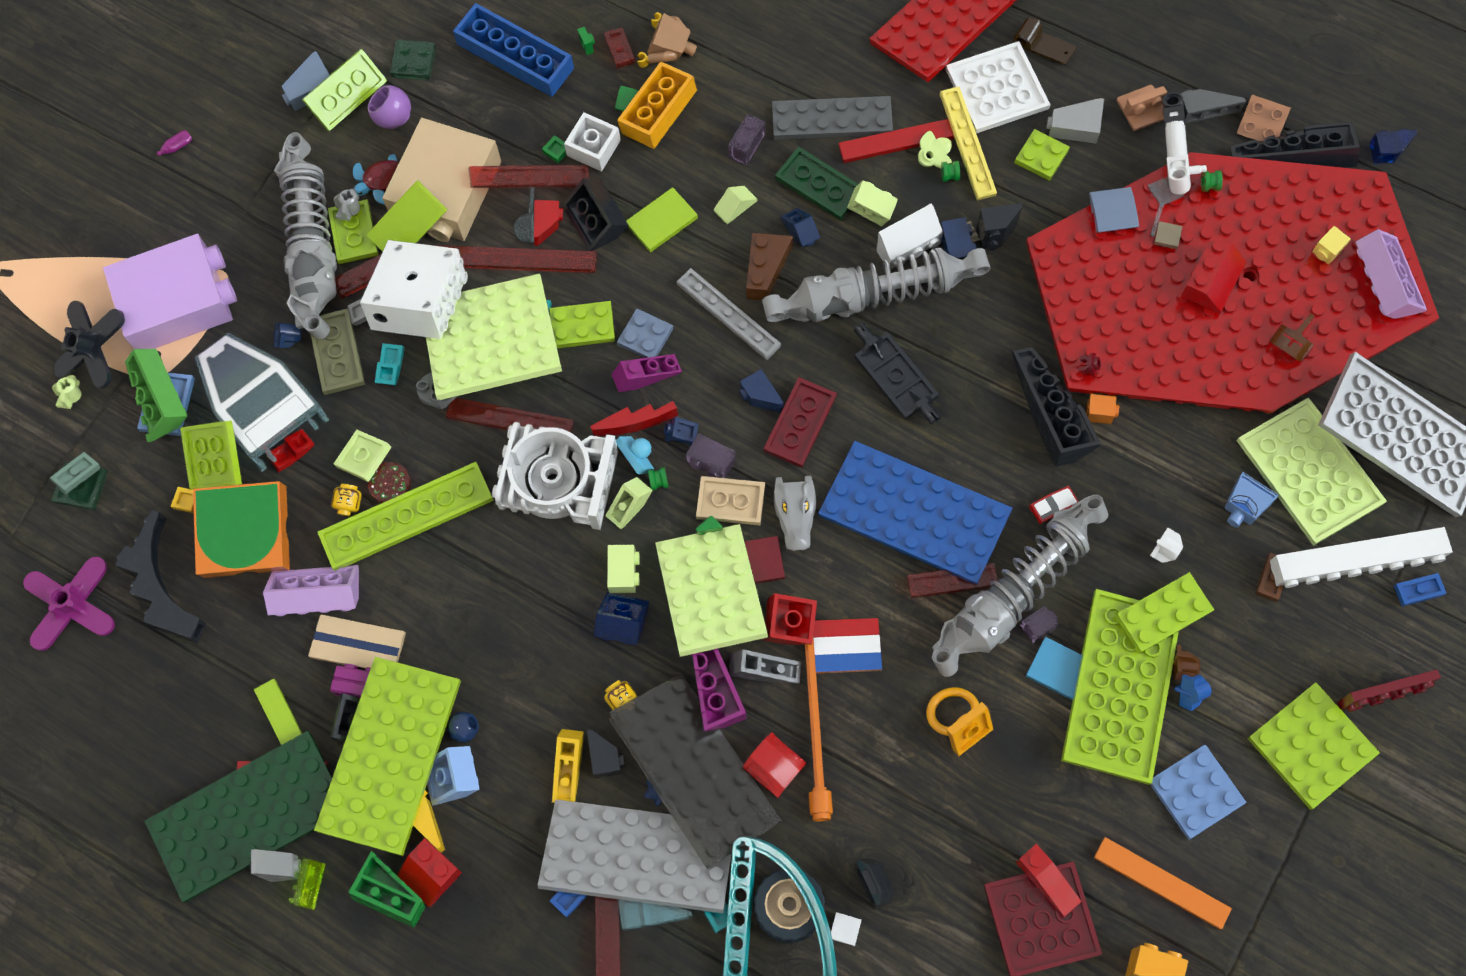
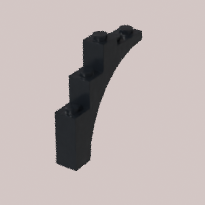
M151 510L150 514L143 521V528L140 534L134 539L133 548L124 546L117 556L115 565L123 572L137 576L130 585L129 594L138 600L151 604L144 613L143 622L151 628L197 644L206 623L180 608L171 598L162 581L158 563V547L166 518L160 512Z

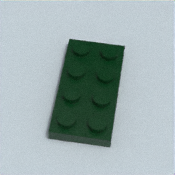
M799 146L775 174L777 181L840 221L849 211L847 206L855 187L858 185V183Z

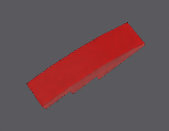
M673 401L655 411L651 404L634 413H631L629 408L626 407L595 423L590 428L593 436L606 437V434L617 436L659 425L678 416V411Z

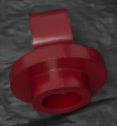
M1090 353L1089 357L1086 355L1079 357L1082 363L1087 362L1086 366L1079 367L1081 373L1087 374L1090 372L1094 375L1101 369V360L1095 353Z

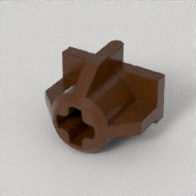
M1177 644L1173 661L1174 680H1182V675L1184 674L1190 677L1198 675L1200 671L1199 658L1189 651H1182L1181 645Z

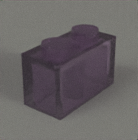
M749 114L746 115L728 144L730 158L745 165L748 164L765 135V121Z
M699 433L686 454L687 462H689L691 467L697 470L701 468L707 471L711 477L726 478L737 459L736 451Z

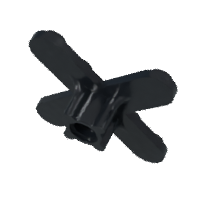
M72 301L67 308V317L72 328L66 327L64 330L65 336L61 350L66 352L55 362L54 374L58 378L67 377L85 362L93 384L98 388H105L110 384L112 376L101 346L124 325V313L121 310L112 309L92 326L85 305L80 301Z

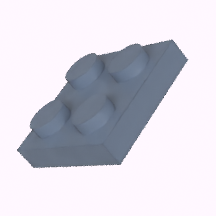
M636 309L619 337L617 345L643 358L656 357L670 336L673 325Z

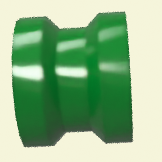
M959 161L941 163L943 182H948V180L952 179L960 181Z
M1216 170L1212 173L1209 171L1202 172V191L1205 192L1210 189L1221 191L1223 183L1221 170Z
M661 467L657 471L653 469L648 470L650 485L653 491L658 487L668 488L665 467Z

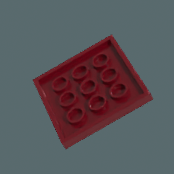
M1074 861L1056 866L1082 901L1065 917L1059 913L1026 874L983 885L1009 976H1023L1102 955Z

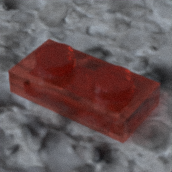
M623 28L605 32L604 37L616 68L635 63V58Z

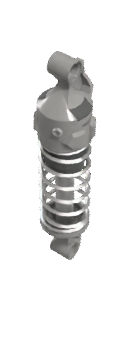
M1100 495L1088 496L1080 502H1076L1069 509L1054 512L1053 519L1047 524V531L1053 541L1051 542L1042 535H1036V542L1043 551L1039 553L1034 548L1025 546L1024 552L1032 562L1028 565L1020 558H1013V563L1020 574L1002 569V579L991 581V587L987 591H981L969 597L965 602V607L953 619L944 623L941 637L932 647L934 650L932 655L933 662L942 676L949 677L957 672L959 654L972 652L989 653L997 644L1005 642L1010 636V631L1022 619L1021 613L1033 608V599H1042L1044 597V587H1054L1056 584L1055 576H1065L1067 565H1075L1078 562V557H1083L1090 550L1087 525L1090 523H1102L1108 518V511ZM1040 539L1043 540L1044 542H1046V543L1048 544V546L1045 547V546L1041 543ZM1029 551L1034 553L1037 557L1034 559L1033 556L1029 553ZM1068 553L1074 556L1075 559L1068 562L1065 561L1063 555ZM1057 561L1063 564L1064 570L1062 573H1056L1052 569V566ZM1017 562L1022 564L1025 569L1023 570ZM1045 573H1048L1052 577L1051 584H1044L1040 578ZM1034 584L1038 585L1041 589L1039 596L1034 595L1032 588Z

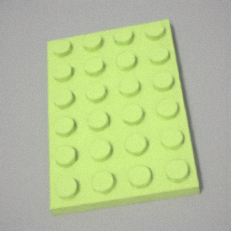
M1308 397L1237 439V442L1271 489L1278 494L1279 500L1314 546L1382 506L1387 501L1343 442L1318 426L1322 415Z
M740 524L724 527L722 531L707 532L703 535L692 534L656 542L680 657L768 637Z

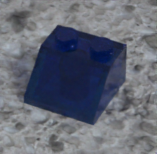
M607 592L596 613L594 636L601 637L604 640H616L624 644L637 645L642 634L649 601Z

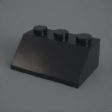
M583 178L562 203L589 251H594L617 239L629 226L601 179Z

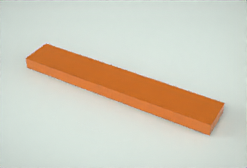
M1106 837L1103 838L1094 856V859L1219 930L1223 928L1232 910L1229 906Z

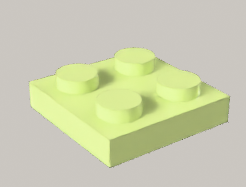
M356 430L334 462V465L338 469L369 482L391 449V446L387 442Z

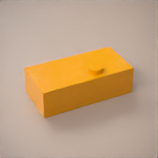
M660 62L617 121L621 133L655 149L696 93L697 88L694 77Z

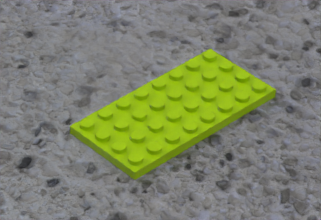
M1096 589L1093 593L1061 761L1150 785L1153 781L1178 632L1139 654L1115 615L1140 600Z
M379 657L374 658L314 831L403 856L461 683L460 679Z

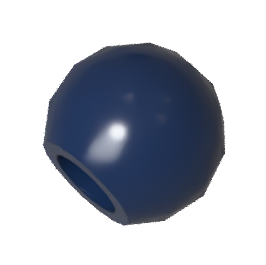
M465 711L455 713L449 719L447 726L449 736L461 743L472 740L477 735L479 729L476 717Z

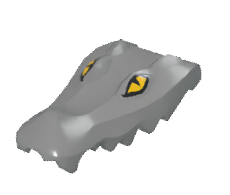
M811 475L805 476L804 482L783 483L782 477H776L774 507L785 535L786 549L803 551L810 548V531L816 510V492Z

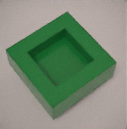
M585 26L577 29L579 41L586 55L594 53L593 44H595L593 35L587 33Z
M554 135L542 148V152L556 163H559L566 155L565 142Z

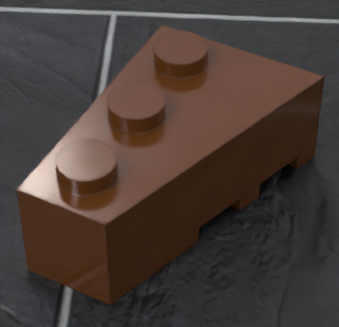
M752 233L746 285L747 299L763 300L771 294L779 273L793 249V236Z

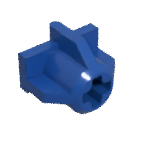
M1186 674L1182 675L1181 685L1176 686L1174 689L1180 693L1179 706L1190 711L1199 707L1202 700L1211 695V686L1201 675L1194 677Z

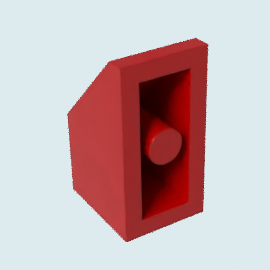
M534 200V246H539L559 228V221H563V208H559V201Z

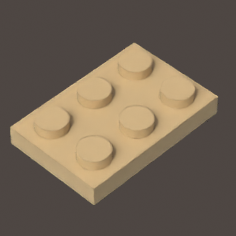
M701 476L696 519L706 520L709 516H713L720 522L761 525L765 482Z

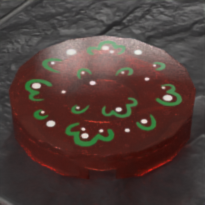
M385 462L379 465L367 486L372 497L378 502L384 503L409 492L411 479L407 470L402 465L394 462Z

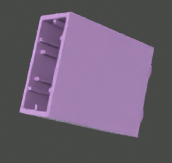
M197 233L103 267L115 309L121 310L124 313L125 323L121 327L124 338L134 349H155L233 320L228 305L237 302V297L229 279L221 281L219 279L217 270L226 268L218 246L207 247Z

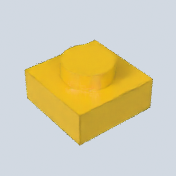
M177 487L171 507L176 510L194 513L193 490Z

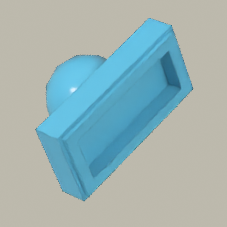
M621 436L616 440L617 446L637 474H648V470H654V467L646 458L651 453V444L648 440L638 438L634 441L632 436Z

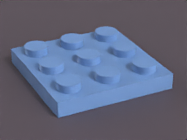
M1203 745L1153 777L1152 784H1150L1188 840L1247 803L1206 745Z

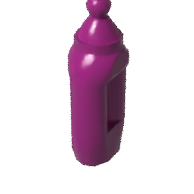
M186 130L180 131L164 142L157 155L161 156V154L176 152L192 141V137Z

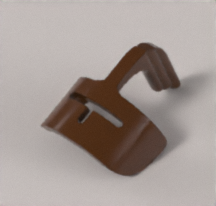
M1310 313L1297 331L1281 324L1271 337V343L1296 360H1304L1314 345L1302 336V332L1314 319L1315 315ZM1285 333L1289 335L1290 337L1301 343L1303 347H1300L1295 342H1293L1291 346H1288L1291 340L1285 337L1283 334Z

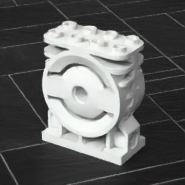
M514 422L513 426L510 425L507 433L509 438L508 445H504L502 453L504 458L503 465H499L497 477L499 478L498 485H494L492 497L495 498L498 508L500 510L510 508L512 512L522 510L524 514L532 513L548 519L562 518L570 515L575 523L591 525L592 529L601 530L619 452L615 436L607 434L606 438L589 436L580 441L572 433L559 428L540 426L539 429H534L531 424L522 427L519 422ZM548 447H550L549 453L545 455ZM570 450L573 451L572 460L580 470V483L576 488L577 473L573 463L568 459ZM591 463L599 464L596 472H593ZM530 466L528 481L533 493L538 497L537 499H534L526 486V474ZM551 474L557 475L554 480L547 479ZM592 489H594V490H593V494H592L593 497H592V498H589L590 495H591Z

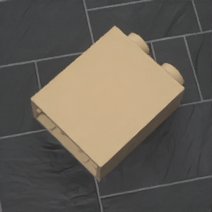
M421 118L382 197L387 210L389 211L404 193L419 180L447 209L446 213L428 230V235L441 242H448L450 237L465 241L501 163L495 140Z

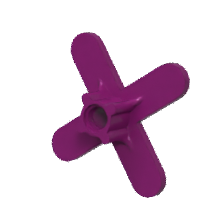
M92 557L87 560L71 583L65 584L64 587L38 571H33L26 575L23 582L24 588L50 605L48 607L49 612L30 637V644L34 649L39 651L49 649L71 619L99 636H106L113 631L115 626L113 618L85 601L107 571V564L102 558Z

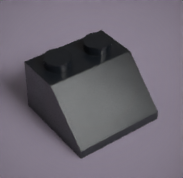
M1022 203L982 208L980 210L976 227L980 239V248L995 250L1004 244L1017 227Z

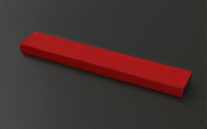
M945 119L840 142L839 150L843 163L920 147L921 138L929 131L934 134L936 139L947 138L952 140L955 137L949 120Z

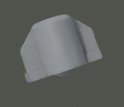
M356 189L344 190L334 197L335 206L339 208L336 219L350 221L351 216L356 215L360 211L359 195H357Z

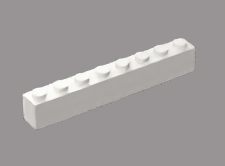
M1445 527L1280 554L1271 559L1270 564L1275 577L1276 587L1285 585V588H1291L1299 585L1300 582L1314 584L1324 578H1327V581H1333L1341 578L1342 575L1356 577L1365 571H1369V574L1383 571V568L1390 567V570H1397L1407 564L1415 567L1423 565L1425 561L1439 563L1446 560L1445 557L1453 551Z

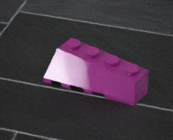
M718 648L692 654L704 732L726 728L747 719L746 711Z

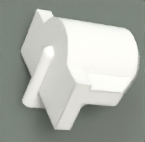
M1167 528L1161 539L1157 540L1158 544L1150 556L1162 563L1176 560L1183 548L1181 536Z

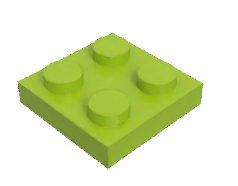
M1034 129L1016 157L1015 164L1050 181L1070 147Z

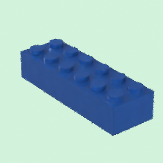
M477 3L473 5L453 30L457 45L550 97L554 96L574 70L572 55Z

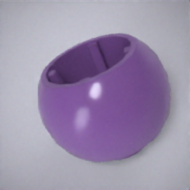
M387 85L379 88L368 104V113L372 121L384 129H395L402 126L410 116V99L403 90L396 86Z

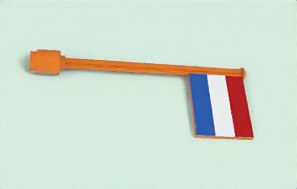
M878 618L815 621L812 645H805L815 784L813 791L809 792L810 815L813 821L816 822L829 821L833 814L831 791L824 787L816 673L882 671Z

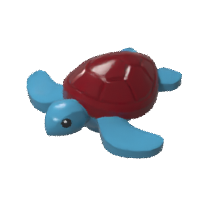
M395 154L390 155L388 160L372 164L365 171H363L360 163L355 164L353 176L357 182H360L354 188L357 195L362 196L367 194L368 191L373 190L375 200L379 204L385 205L382 199L384 195L383 190L387 189L399 164Z

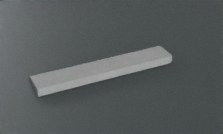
M690 268L677 281V285L766 360L781 347L779 341L693 269Z

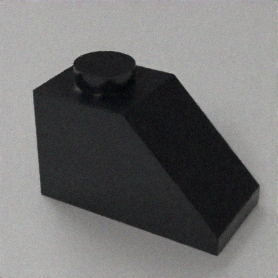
M587 730L592 770L595 779L622 774L621 768L625 767L623 753L619 754L617 747L593 730Z

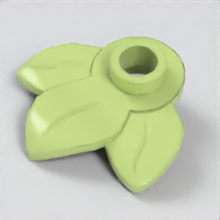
M931 131L925 133L920 140L919 163L925 167L934 165L940 169L942 162L952 163L949 156H947L952 146L951 140L947 138L936 139Z

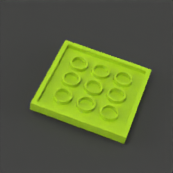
M1314 683L1247 738L1310 810L1319 805L1380 753L1317 683Z

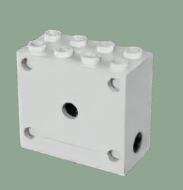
M388 240L360 302L370 329L441 339L444 331L448 328L449 318L454 313L456 301L460 299L463 284L467 282L468 275L464 269L463 259L460 257L459 250L456 248Z

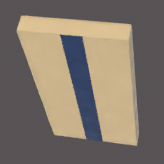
M320 615L308 657L342 665L345 663L353 664L361 669L371 668L375 657L398 663L406 633L400 630Z

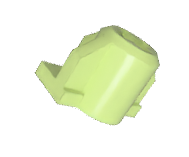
M74 375L61 378L52 386L54 393L59 396L56 403L58 408L71 409L72 404L81 397V390L78 388L80 381Z

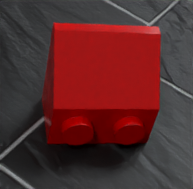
M776 593L768 597L765 616L768 637L763 638V641L779 644L812 645L817 601Z
M424 838L408 855L397 877L415 892L428 907H431L462 872Z

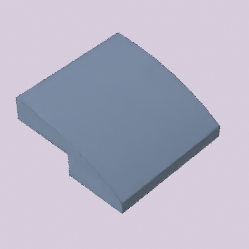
M1131 187L1089 193L1096 233L1139 227L1137 209Z

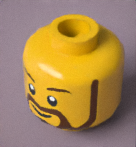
M341 484L340 487L334 489L331 506L338 510L337 514L350 516L351 512L359 510L362 493L357 490V486Z
M618 680L605 690L604 699L615 713L623 711L624 714H627L636 707L634 702L637 700V694L628 682H620Z

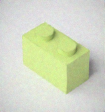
M862 181L855 187L847 208L883 226L890 220L898 199L889 192L876 188L874 184Z
M608 545L607 587L609 593H636V586H639L640 583L639 573H636V565L640 564L639 552H636L634 545Z

